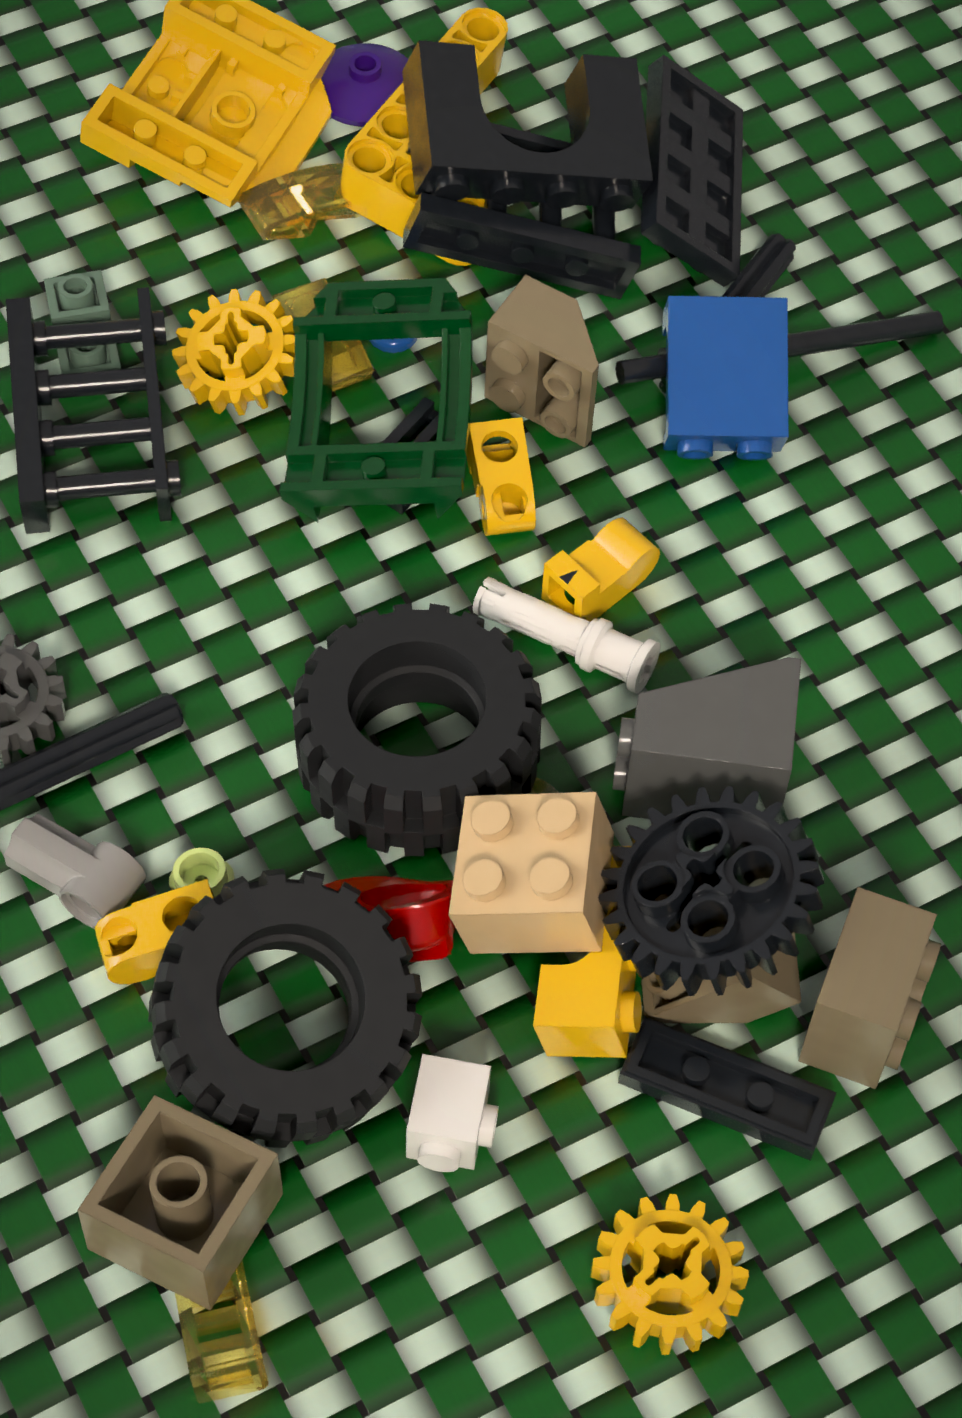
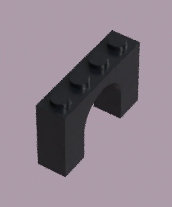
M419 40L402 70L415 195H420L422 192L455 201L464 198L489 199L500 205H510L521 201L546 203L552 208H567L573 205L598 206L605 211L618 212L628 208L632 209L653 182L636 58L582 55L564 83L570 128V147L550 153L523 149L505 139L492 126L481 104L474 45Z

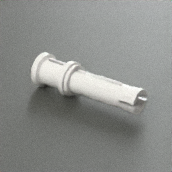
M487 577L483 581V586L487 587L488 590L482 586L479 587L473 602V613L497 621L515 631L574 656L575 663L579 665L580 669L589 673L597 669L626 682L627 690L636 694L642 691L651 677L660 653L659 642L652 639L641 642L614 630L613 623L609 620L594 618L591 622L533 596L510 588L491 577Z

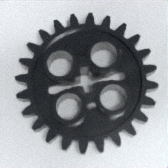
M732 786L725 788L719 802H711L705 787L699 788L694 805L686 806L677 794L673 795L671 798L672 813L664 816L658 810L650 807L647 809V813L652 825L647 830L633 825L626 827L633 843L631 848L612 846L610 852L618 868H609L601 872L602 879L608 891L600 894L598 897L606 914L602 921L611 940H615L614 944L624 962L631 960L638 976L642 979L654 972L663 990L667 991L681 977L688 995L695 996L702 981L710 980L717 996L724 994L727 977L735 975L740 983L748 989L752 987L750 969L759 965L767 973L775 975L778 971L772 956L777 951L794 957L799 954L792 933L813 934L815 930L808 912L823 908V902L817 887L825 883L819 863L816 862L819 860L814 843L812 838L806 837L803 825L798 817L788 820L783 804L779 801L765 809L761 796L757 791H753L747 796L742 804H739ZM718 844L711 850L699 852L706 846ZM769 878V880L761 885L749 886L755 880ZM673 892L666 899L654 901L662 894ZM724 927L716 935L703 937L710 929Z

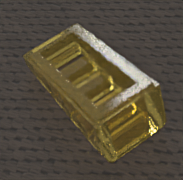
M243 1259L216 1303L235 1300L236 1305L195 1314L194 1308L202 1306L175 1293L189 1375L197 1402L205 1403L265 1389L269 1383ZM241 1327L242 1333L203 1343L200 1342L199 1336Z

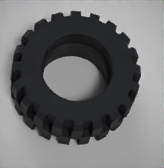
M412 603L393 605V612L379 615L376 609L358 616L355 627L350 629L344 624L327 636V649L321 646L316 648L305 662V673L297 679L293 694L295 709L292 711L299 776L303 788L311 794V804L321 817L330 819L334 816L335 830L351 840H356L359 835L365 836L367 838V847L377 851L388 853L390 846L404 848L405 856H424V849L441 847L442 854L458 850L465 796L530 794L537 778V763L540 762L542 698L539 683L533 679L532 665L523 652L519 650L513 652V640L496 627L487 631L484 629L485 620L464 611L460 617L450 614L449 606L431 603L429 610H412ZM415 702L433 703L450 708L464 716L476 728L467 739L454 748L438 754L419 757L403 756L385 751L368 741L360 733L364 726L381 712L394 706Z
M284 869L264 870L259 881L248 883L241 876L225 883L221 893L213 899L207 895L191 908L188 918L182 926L177 925L167 942L154 978V986L149 1000L148 1022H152L153 1027L151 1039L156 1062H163L168 1073L165 1082L177 1098L183 1094L194 1106L191 1113L208 1121L212 1120L246 1139L251 1137L264 1140L265 1147L286 1148L290 1142L301 1140L306 1145L326 1140L331 1133L340 1129L345 1131L360 1121L382 1100L392 1085L402 1075L412 1057L409 1051L412 1043L419 1037L422 1016L416 1013V1003L422 997L420 975L410 974L407 963L413 957V953L405 936L394 940L387 930L393 919L379 904L371 912L359 904L357 899L362 893L359 889L343 882L339 891L322 885L325 874L308 870L303 871L299 880L286 879ZM273 949L294 951L314 959L333 975L345 996L349 1018L343 1040L329 1058L307 1070L283 1071L255 1062L234 1045L221 1023L219 999L227 975L246 956Z

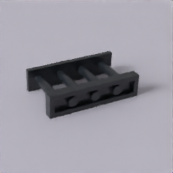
M491 123L505 139L526 150L550 153L570 147L569 142ZM410 141L408 143V153H411ZM421 192L403 233L404 248L520 276L527 275L533 279L616 299L622 298L641 265V246L615 240V212L605 211L598 206H592V234L562 227V208H552L546 203H539V221L508 214L507 205L496 204L489 199H485L483 208Z
M149 287L137 288L140 318L46 326L45 320L34 321L30 297L6 299L19 504L26 534L50 532L49 508L60 507V501L156 492L160 522L172 520L170 497L182 496L178 460L166 461L155 346H166L167 341L163 310L152 311ZM142 342L144 367L49 375L48 369L39 370L38 357L49 356L48 350ZM147 391L149 417L53 425L52 420H42L41 406L52 405V399ZM151 441L154 468L57 477L56 471H46L45 457L56 456L57 449Z

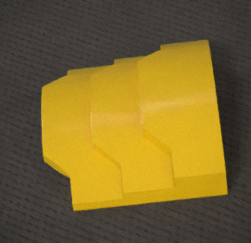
M169 0L164 7L160 37L122 89L111 83L108 84L81 122L80 142L128 168L137 163L178 186L184 183L230 208L242 197L279 196L296 174L331 118L332 110L321 78L335 53L336 45L251 0Z

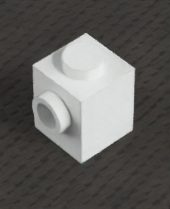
M422 1054L406 1130V1158L416 1159L423 1167L438 1172H454L459 1167L475 1169L479 1146L492 1148L499 1106L487 1104L491 1066Z

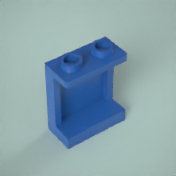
M668 296L663 311V336H666V431L663 436V449L677 451V456L684 459H705L712 457L713 451L737 452L739 459L765 460L771 458L773 452H780L789 437L788 298Z

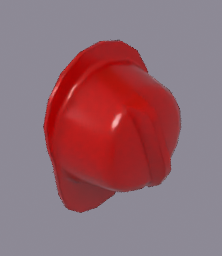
M364 876L340 879L324 884V886L339 891L343 882L359 889L362 893L357 902L370 912L379 904L393 919L387 927L393 939L396 940L399 937L405 936L413 953V957L409 962L439 960L451 954L455 926L448 914L453 880L430 882L400 877Z

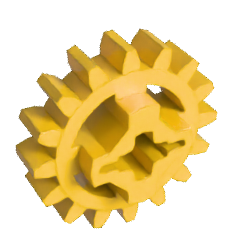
M231 289L228 302L220 304L214 295L209 296L208 305L210 310L203 314L198 310L191 309L188 313L194 323L193 327H182L176 331L182 346L173 349L172 356L179 367L176 371L185 389L189 388L196 403L201 405L208 400L217 414H221L228 403L234 405L239 416L245 415L247 402L255 400L259 407L262 409L267 408L268 400L266 394L274 391L284 396L288 391L282 378L284 376L294 377L295 333L292 316H286L280 301L277 299L266 304L261 291L257 290L250 295L248 301H242L237 289ZM223 377L225 381H221L215 378Z
M669 1194L665 1210L657 1211L648 1197L640 1198L638 1218L634 1219L630 1214L620 1209L615 1214L613 1223L616 1234L601 1231L599 1235L597 1250L603 1256L593 1258L591 1278L603 1281L604 1283L596 1288L594 1301L596 1306L614 1304L615 1308L610 1317L609 1327L615 1331L623 1328L628 1323L635 1328L633 1346L640 1348L650 1335L659 1338V1347L662 1355L670 1354L674 1339L683 1338L685 1344L692 1352L698 1351L702 1342L703 1329L719 1339L724 1335L727 1326L724 1314L738 1316L744 1298L736 1291L745 1289L749 1278V1270L734 1265L741 1260L745 1247L742 1241L727 1243L723 1241L729 1221L723 1217L712 1224H708L703 1220L706 1203L700 1200L687 1213L680 1211L677 1194ZM626 1254L631 1257L630 1265L638 1273L633 1279V1284L628 1288L622 1274V1261ZM709 1260H711L716 1273V1290L713 1294L708 1290L710 1282L701 1274ZM684 1267L681 1280L674 1274H669L663 1279L659 1277L655 1280L658 1268L668 1274L675 1269L680 1270ZM660 1313L676 1314V1315H664V1314H660Z

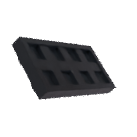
M663 54L648 66L646 132L653 182L642 195L641 234L647 237L653 244L661 246L689 264L695 271L703 273L725 287L740 274L743 109Z

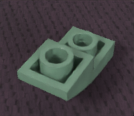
M101 270L44 279L52 325L111 320ZM116 344L57 349L61 374L121 369Z

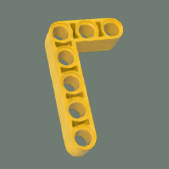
M477 7L463 13L439 40V42L474 45L480 95L500 70L508 25L504 17L497 11ZM403 82L346 147L339 189L340 198L349 209L402 238L404 228L420 196L415 195L411 153H408L409 132ZM464 198L458 200L459 202L484 208L485 199ZM437 256L456 266L471 265L470 263Z

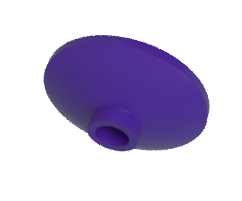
M371 43L352 44L336 49L321 78L332 110L331 118L347 125L364 127L402 84V70L408 58L392 48Z

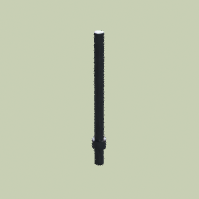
M939 311L788 334V358L940 334L944 326L943 318ZM666 347L660 348L657 355L617 361L615 370L618 382L622 385L661 378L666 383Z

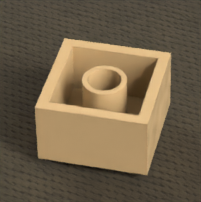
M597 792L465 796L448 915L470 954L602 952L604 923L602 920L605 918V912L598 897L600 894L608 891L601 872L611 867L612 854L610 850L613 846L614 831Z

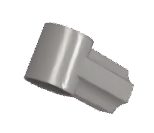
M38 813L31 818L25 817L13 831L9 846L4 853L5 862L8 867L58 895L62 905L68 912L93 929H95L96 924L103 917L123 909L146 880V874L142 866L122 848L104 841L98 843L95 847Z

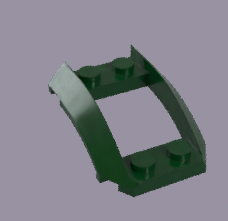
M446 278L328 283L313 298L315 307L305 317H294L293 320L295 333L294 384L290 428L285 454L288 464L285 482L280 484L279 492L281 499L317 523L320 507L434 503L437 519H439L463 494L472 398L473 338L471 310L463 308L458 301L457 292ZM442 337L441 388L436 441L329 445L332 400V341Z

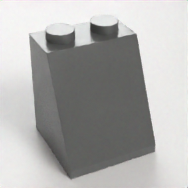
M787 657L638 693L635 719L622 717L613 778L612 789L625 791L622 816L649 819L647 809L650 807L666 816L672 813L671 798L673 795L677 794L686 806L694 805L697 792L702 787H705L711 802H719L725 788L732 786L739 804H742L753 791L759 792L765 809L778 801L783 804L792 771L801 659Z

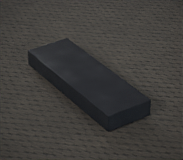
M646 1016L622 1067L618 1081L619 1084L810 1161L837 1093Z

